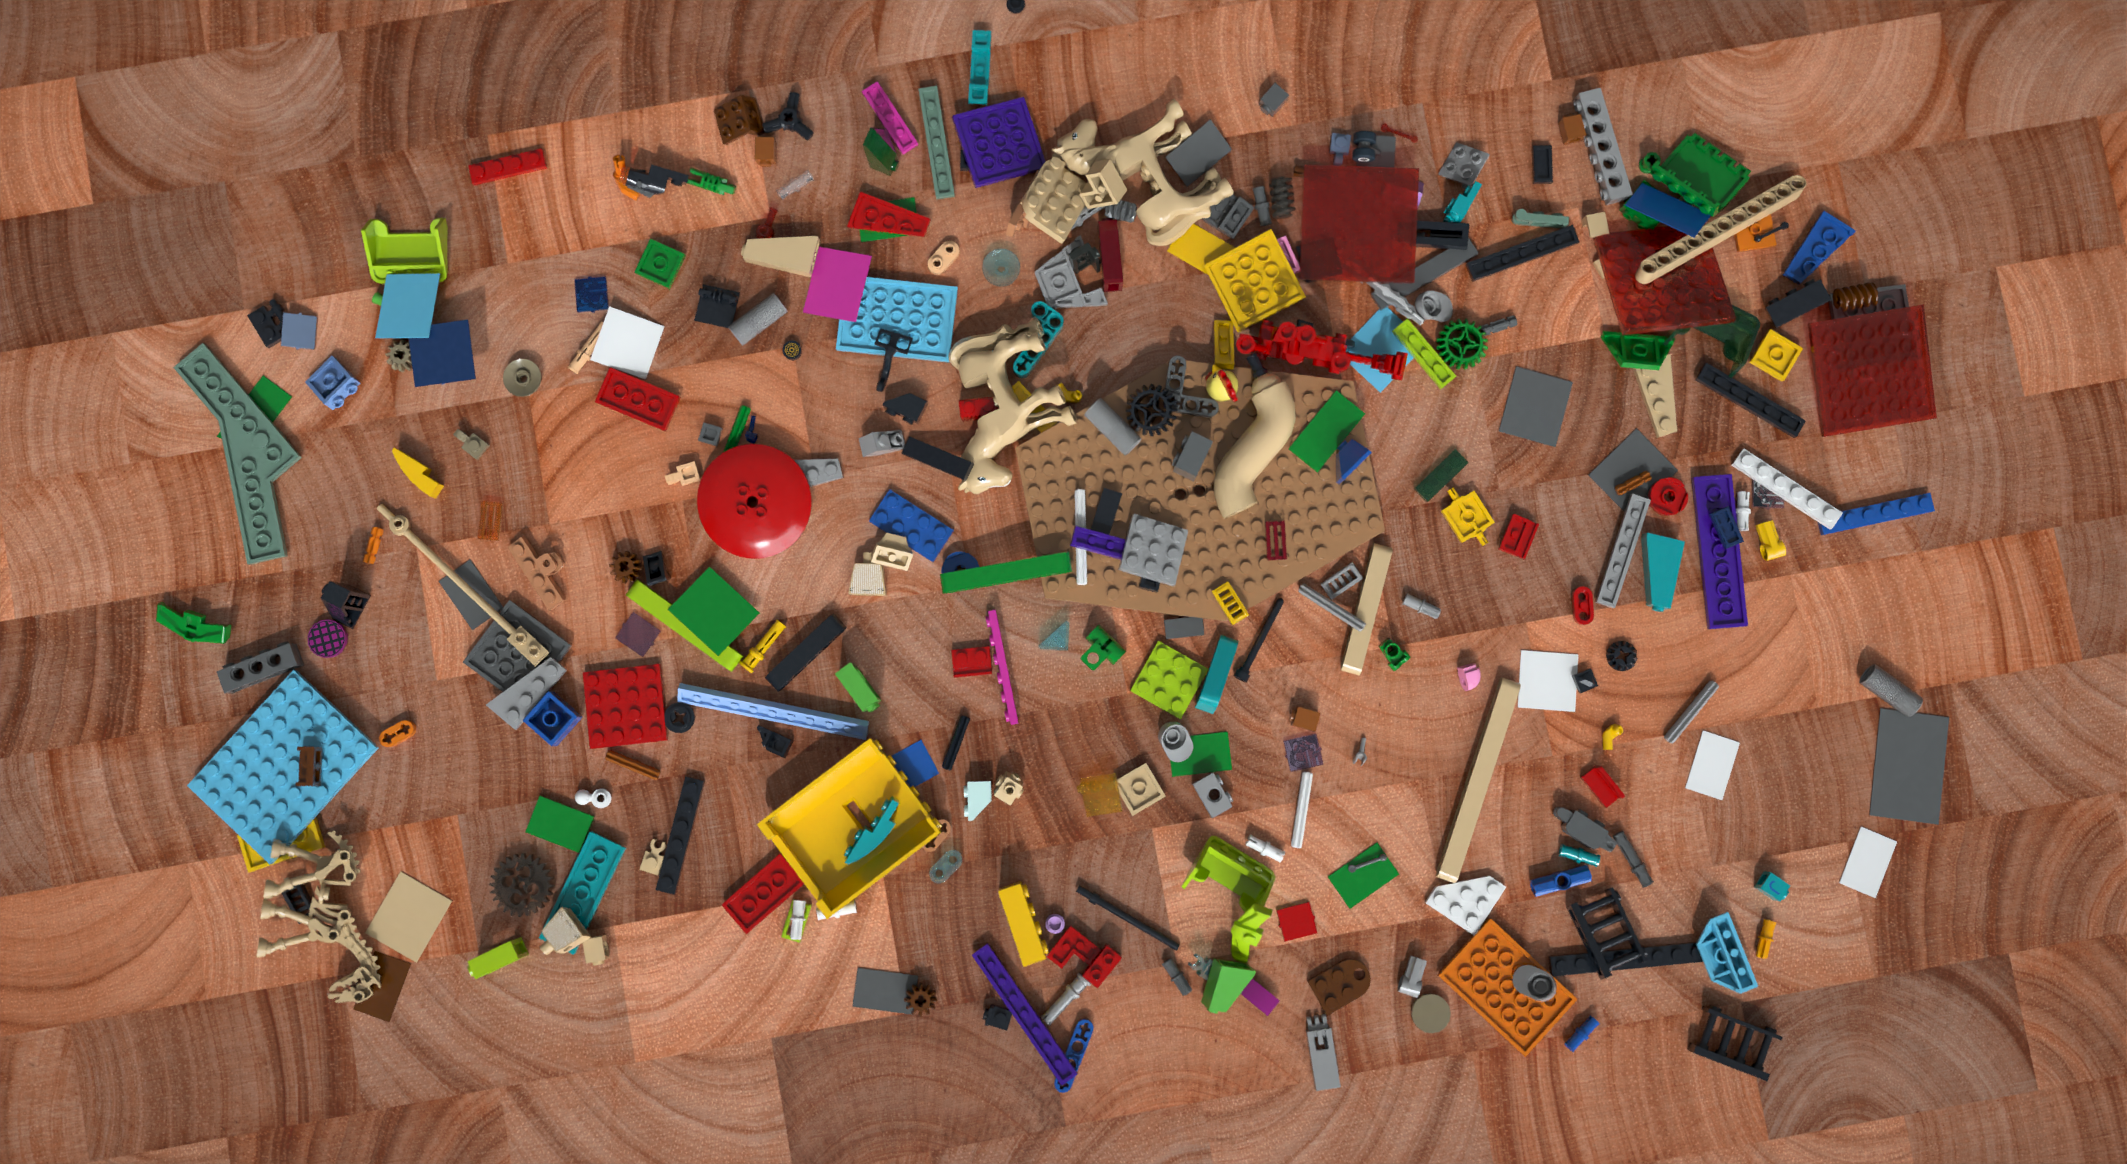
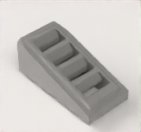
M1351 562L1320 585L1332 600L1362 580L1363 575L1356 565ZM1349 569H1351L1353 574L1356 576L1355 579H1353L1348 573ZM1343 573L1349 580L1348 584L1344 581V579L1341 576ZM1338 578L1343 585L1341 589L1334 579ZM1330 582L1337 590L1335 593L1328 585Z

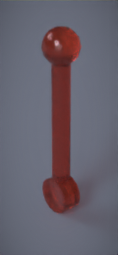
M1387 124L1381 126L1382 132L1394 133L1411 140L1412 143L1418 141L1417 136H1410L1391 129Z

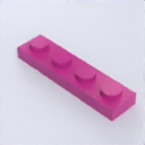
M878 81L862 90L863 96L884 128L887 129L888 134L902 155L918 146V142Z

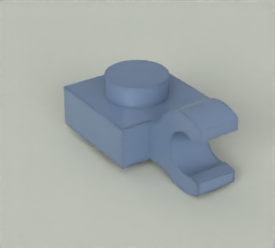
M1332 133L1329 153L1335 154L1333 167L1341 168L1343 155L1348 156L1351 135Z

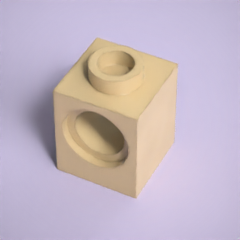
M606 935L590 937L583 942L586 963L592 962L593 966L605 963L604 960L610 958Z

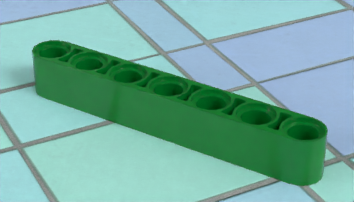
M1069 552L943 573L940 574L942 593H954L1072 572Z

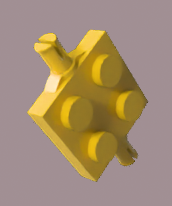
M1454 487L1447 492L1453 502L1443 509L1441 513L1459 541L1463 543L1469 538L1477 537L1482 546L1487 544L1489 541L1483 532L1495 522L1476 492L1472 491L1460 497Z

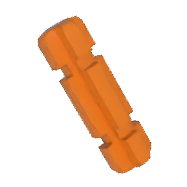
M372 527L370 533L372 536H369L365 550L367 553L364 554L363 562L374 564L376 559L374 555L377 554L381 541L379 538L380 536L382 537L384 531L382 528Z

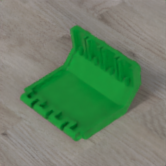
M1694 133L1691 137L1687 135L1662 165L1657 160L1652 166L1650 174L1656 181L1666 184L1672 192L1683 196L1686 202L1693 203L1699 207L1702 213L1714 217L1723 211L1749 181L1750 177L1748 175L1751 170L1741 163L1734 167L1737 163L1735 159L1726 153H1723L1721 157L1718 156L1722 150L1710 142L1704 146L1703 144L1706 140L1697 133Z

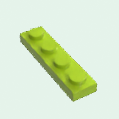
M1408 318L1392 331L1440 390L1456 377Z

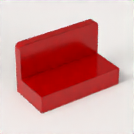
M1595 765L1580 777L1604 808L1609 807L1618 798L1623 799L1625 797L1624 793L1602 766Z

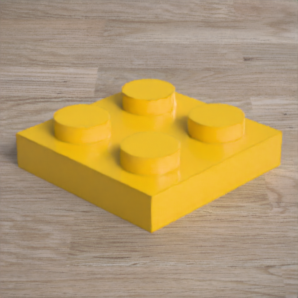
M1769 329L1749 363L1782 382L1786 379L1803 348Z

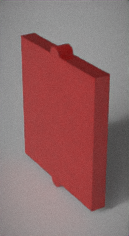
M1309 902L1276 910L1280 923L1278 927L1281 928L1284 942L1317 934L1314 922L1315 916L1312 914Z

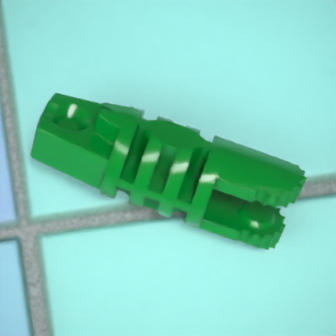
M691 167L690 172L694 175L702 176L701 182L695 179H688L687 184L720 195H724L725 192L735 194L737 186L727 183L728 179Z

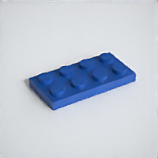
M890 489L869 520L870 523L886 533L906 537L909 548L933 563L954 532L953 529Z

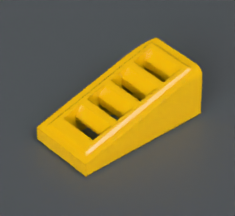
M1228 581L1211 591L1232 625L1249 616V613ZM1226 589L1229 590V592L1223 595L1222 597L1218 595ZM1230 596L1233 597L1232 600L1228 601L1225 604L1223 603V600L1227 599ZM1236 602L1237 606L1228 611L1227 607ZM1239 609L1241 610V613L1232 617L1231 614L1238 611Z

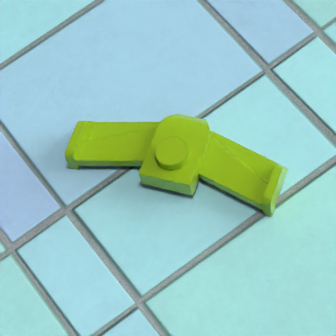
M1254 903L1238 920L1234 921L1231 927V954L1234 960L1248 963L1250 945L1256 947L1264 930L1259 928V926L1272 916V909Z

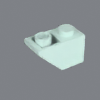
M991 781L967 782V786H964V797H968V805H964V816L968 817V821H973L992 801Z

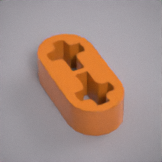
M400 721L384 730L379 736V742L384 747L396 746L416 733V725L412 721ZM404 725L410 726V728L408 729L409 733H400L399 731L405 728ZM387 734L396 735L391 739V742H386L385 740L388 738Z

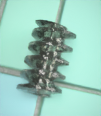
M1277 177L1270 180L1269 188L1272 189L1270 191L1272 196L1270 201L1273 204L1271 209L1275 211L1272 213V217L1275 219L1290 218L1293 216L1291 212L1296 210L1295 207H1290L1291 204L1295 203V200L1289 199V197L1294 196L1293 192H1288V190L1293 188V185L1287 184L1292 181L1291 177Z

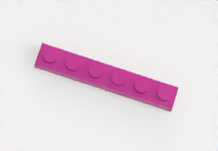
M996 610L988 611L989 616H985L987 627L992 629V635H989L991 646H995L996 649L993 658L995 665H999L1000 672L997 673L998 683L1003 684L1004 691L1000 693L1002 702L1007 704L1008 710L1004 711L1006 722L1010 721L1011 725L1019 724Z

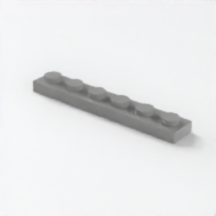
M1630 494L1595 603L1610 608L1616 607L1651 501L1650 499Z

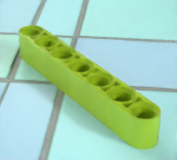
M638 579L626 593L628 598L732 672L743 658V655L731 646H728L717 656L668 611L673 604Z

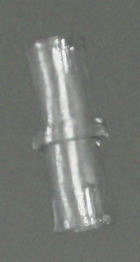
M806 170L795 179H789L790 182L776 189V192L784 200L794 192L798 193L801 191V188L814 181V178Z

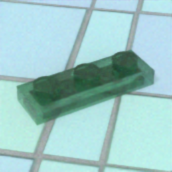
M1455 449L1414 490L1426 503L1429 502L1469 462Z

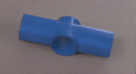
M1583 865L1530 880V887L1534 896L1537 897L1591 882L1592 876L1588 866ZM1559 876L1564 877V883L1561 886L1557 884Z

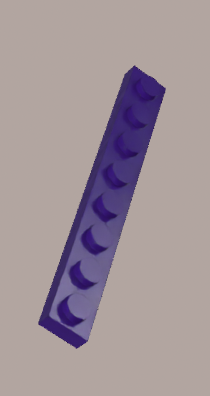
M989 943L972 954L1061 1086L1078 1075L1076 1069Z

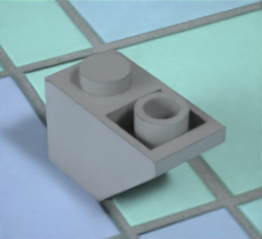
M902 430L872 432L859 438L863 457L887 454L903 450L905 447Z

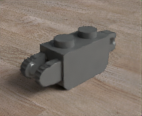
M1563 807L1553 809V816L1563 822L1561 829L1564 833L1587 848L1596 849L1600 847L1608 852L1614 850L1617 842L1608 835L1609 831L1604 829L1605 825L1596 819L1593 822L1587 818L1589 814L1581 809L1570 811Z

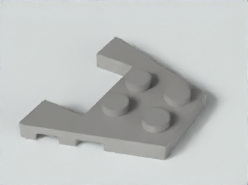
M1078 236L1071 244L1063 248L1060 253L1034 272L1045 302L1051 308L1108 305L1102 288L1082 294L1069 261L1071 251L1078 246L1084 245L1081 236Z

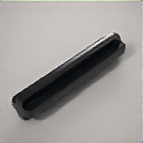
M961 715L942 764L943 769L950 771L953 768L970 718L965 715Z

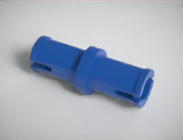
M1589 1015L1579 1028H1575V1033L1564 1045L1574 1053L1584 1040L1587 1041L1589 1039L1590 1033L1600 1023Z

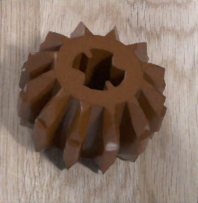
M625 551L624 555L618 552V559L612 557L615 564H609V567L614 568L610 574L616 575V581L622 579L624 584L628 580L634 582L633 576L640 577L637 570H643V567L637 566L642 562L641 559H636L637 554L635 553L630 556L629 551ZM624 564H627V566L629 567L628 571L624 570Z
M922 982L919 983L918 989L913 984L911 987L914 992L907 990L906 994L910 997L904 998V1002H910L906 1005V1009L913 1007L911 1014L914 1015L916 1011H919V1017H922V1011L929 1015L928 1007L935 1009V1005L931 1002H937V997L931 996L936 991L931 990L928 992L930 989L929 984L926 985L925 989ZM919 995H922L923 999L926 998V1000H923V1004H919V1001L915 1000L919 998Z

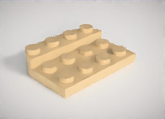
M1053 157L1046 161L1039 169L1027 192L1022 197L1020 204H1022L1027 214L1025 218L1062 244L1085 206L1079 193L1087 183L1065 169L1066 162L1058 157Z

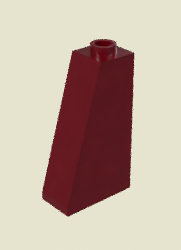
M1103 218L1102 221H1098L1103 293L1122 291L1123 273L1118 223L1113 218Z

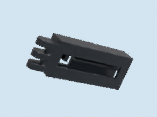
M1412 220V223H1398L1399 228L1406 229L1398 230L1397 234L1405 235V237H1397V242L1410 243V247L1467 250L1470 223ZM1418 230H1431L1430 237H1425V232H1417Z

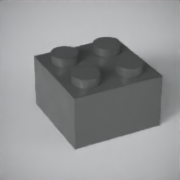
M1193 431L1190 436L1186 435L1180 447L1183 451L1182 453L1177 452L1172 466L1175 467L1173 472L1194 482L1213 441Z

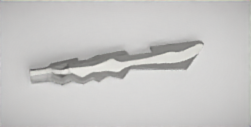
M1360 260L1340 261L1343 269L1360 283L1365 281L1374 289V294L1396 307V311L1406 318L1414 320L1419 325L1423 324L1425 319L1416 312L1415 307L1409 304L1405 297L1400 296L1399 292L1392 291L1389 284H1380Z

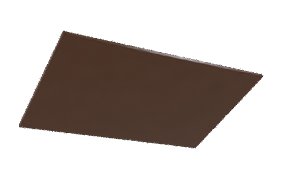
M375 951L373 956L378 957L375 964L380 966L377 974H380L381 987L379 988L375 983L371 984L370 986L374 990L373 995L360 1003H355L353 1009L390 1022L411 963Z

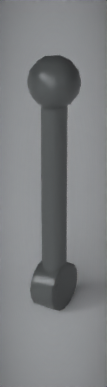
M1380 854L1379 857L1358 865H1349L1348 870L1353 873L1358 868L1380 860L1385 861L1387 856Z

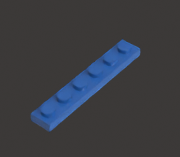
M1931 493L1841 511L1843 514L1832 529L1826 528L1819 522L1818 526L1820 534L1826 535L1934 512L1935 509Z

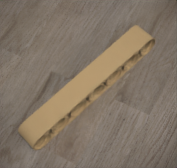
M1373 543L1354 612V616L1365 622L1366 625L1361 632L1351 626L1341 663V671L1356 675L1361 674L1393 548L1376 543Z

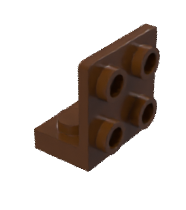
M739 95L714 109L724 145L746 134L761 136L765 133L756 98Z

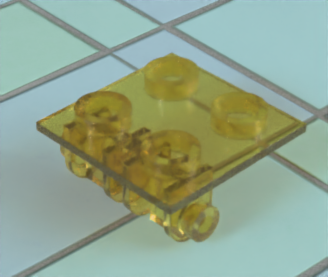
M1116 773L1080 779L1081 783L1077 786V791L1083 794L1087 817L1122 812Z

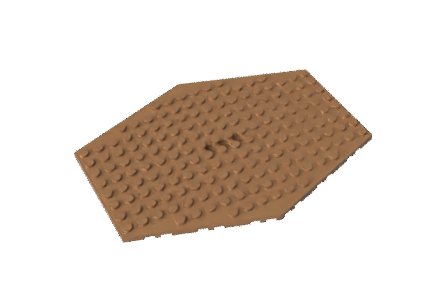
M1176 360V363H1172L1175 366V373L1170 372V375L1182 377V374H1178V371L1183 365L1180 364L1179 360ZM1170 361L1104 397L1103 401L1131 427L1130 424L1134 420H1127V416L1132 414L1126 412V409H1131L1132 406L1128 405L1127 401L1133 402L1134 400L1130 395L1134 394L1137 396L1138 394L1135 391L1137 388L1143 392V385H1146L1148 390L1150 384H1154L1155 389L1158 385L1162 386V390L1165 389ZM1186 361L1182 395L1214 400L1207 392L1205 379L1207 374L1212 371V365L1214 364ZM1234 367V369H1224L1233 372L1238 380L1239 387L1236 393L1238 401L1215 400L1219 405V410L1212 418L1173 412L1172 415L1177 416V419H1170L1174 425L1169 426L1167 424V432L1161 428L1162 435H1157L1155 431L1153 437L1149 435V431L1146 436L1142 435V430L1136 432L1142 439L1125 456L1084 416L1085 412L1092 405L1075 414L1077 424L1068 426L1060 422L1016 447L1015 450L1036 556L1040 557L1069 552L1072 572L1041 577L1045 599L1228 621V618L1211 592L1227 581L1247 610L1384 532L1385 528L1369 456L1338 485L1336 483V455L1339 452L1338 449H1336L1318 473L1289 450V447L1336 390L1359 408L1354 382L1268 371V373L1279 376L1283 382L1286 381L1291 391L1296 415L1293 431L1285 445L1252 484V490L1258 503L1223 519L1216 503L1213 480L1217 467L1224 455L1257 417V410L1251 399L1253 397L1251 391L1252 384L1255 379L1252 375L1254 373L1250 368ZM1172 379L1169 385L1171 388L1177 389L1180 387V382L1178 379ZM1154 394L1146 396L1140 403H1149ZM1159 397V407L1166 412L1163 406V399ZM1180 399V403L1177 402V405H1180L1179 409H1182L1184 399ZM1192 400L1187 401L1185 407L1187 410L1193 411L1196 409V403ZM1200 402L1198 412H1201L1203 408L1207 409L1208 413H1211L1215 408L1212 407V404L1204 407L1202 406L1203 402ZM1152 405V408H1151V407H1149V408L1144 407V409H1147L1148 411L1151 412V415H1152V413H1159V414H1160V412H1158V411H1156L1155 409H1153V405ZM1138 409V416L1145 423L1144 412ZM1157 416L1150 426L1159 424L1164 417ZM1360 420L1344 441L1349 442L1353 439L1367 448L1362 420ZM1137 425L1134 426V427H1131V428L1133 429V431H1135ZM1192 431L1213 441L1194 482L1173 472L1175 467L1172 466L1177 452L1182 453L1183 451L1180 447L1185 436H1190ZM1197 486L1202 487L1204 494L1201 496L1196 495L1194 488ZM1103 488L1122 493L1111 528V536L1126 540L1133 514L1188 530L1176 584L1170 586L1160 583L1157 593L1138 588L1140 576L1118 570L1119 559L1086 550L1087 584L1077 585L1076 547L1070 546L1075 527V490H1085L1086 529H1091ZM1178 490L1184 491L1185 498L1178 499L1175 496V492ZM1285 521L1287 560L1267 561L1265 522ZM1270 526L1271 556H1275L1273 526ZM1277 526L1279 556H1282L1280 526ZM1226 589L1218 595L1222 597L1223 595L1227 594L1229 590ZM1228 597L1227 599L1223 600V603H1227L1228 601L1232 600L1233 597ZM1235 602L1227 607L1228 611L1236 607L1237 603ZM1239 609L1238 611L1231 614L1232 617L1241 613V610Z

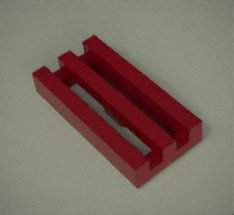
M1285 521L1265 522L1267 561L1287 560ZM1270 526H1273L1275 556H1271ZM1277 526H1280L1282 556H1279Z

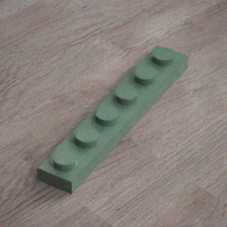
M937 86L919 88L936 200L955 197L938 89Z

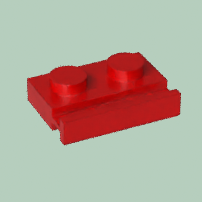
M1512 514L1498 550L1525 560L1539 524Z
M990 646L951 650L954 678L992 674Z

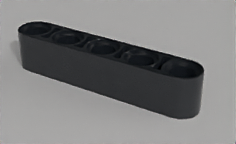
M834 613L831 614L771 670L765 679L777 692L781 691L840 636L847 627Z

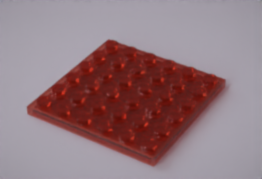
M1304 165L1299 280L1414 284L1419 168Z
M1666 226L1657 227L1653 230L1648 228L1647 230L1611 232L1603 236L1593 237L1622 335L1734 323L1736 316L1713 247L1652 282L1642 284L1635 278L1636 271L1641 262L1687 236V234Z
M1924 304L1808 323L1821 437L1937 418Z

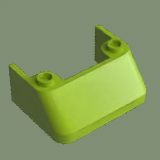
M1211 836L1189 869L1181 887L1185 889L1191 879L1204 882L1210 877L1241 896L1239 905L1246 912L1254 903L1265 906L1275 881V874L1271 869L1221 838Z

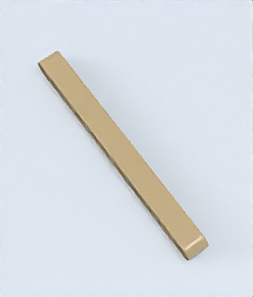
M1794 175L1706 224L1695 238L1687 235L1644 259L1636 271V280L1642 284L1650 283L1793 202L1806 187L1805 178L1800 175Z
M1503 677L1498 682L1437 867L1436 877L1452 883H1456L1520 691L1521 684Z

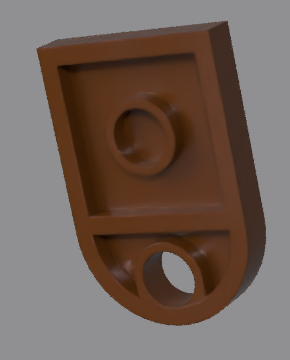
M1345 959L1307 980L1325 1014L1328 1016L1363 996L1370 986L1371 978L1368 969L1360 961ZM1356 969L1364 971L1362 979L1354 978V971Z

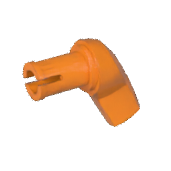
M620 154L615 155L612 158L615 167L613 172L614 180L624 195L637 201L641 194L626 186L629 170L626 168L625 157L621 155L620 159Z

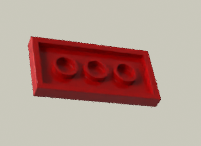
M609 367L595 403L666 432L681 397Z
M780 853L721 905L745 934H748L802 887L804 883L782 853Z

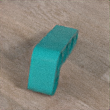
M1042 301L1035 302L1032 305L1031 315L1033 319L1037 318L1044 334L1049 336V340L1044 342L1046 349L1038 352V355L1035 357L1028 355L1029 350L1020 353L1013 364L1014 374L1018 378H1026L1063 329L1064 319L1062 315ZM1042 308L1045 310V313L1038 316L1035 314V310ZM1058 319L1060 325L1054 327L1050 324V321ZM1026 359L1028 362L1025 364V371L1021 370L1019 372L1018 366L1022 367Z
M1220 635L1202 690L1195 705L1196 709L1214 714L1221 699L1239 644L1238 640Z

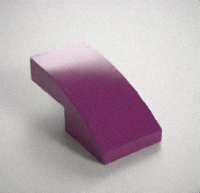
M1253 978L1241 992L1242 996L1267 1016L1280 1002L1279 999Z

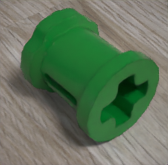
M1649 152L1639 162L1640 171L1645 174L1651 173L1654 163L1657 160L1661 163L1660 156L1656 152Z

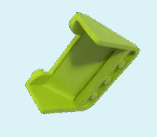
M435 218L430 224L431 232L389 233L388 225L384 221L369 219L361 229L371 278L377 283L385 284L387 274H440L439 282H443L447 277L446 218Z

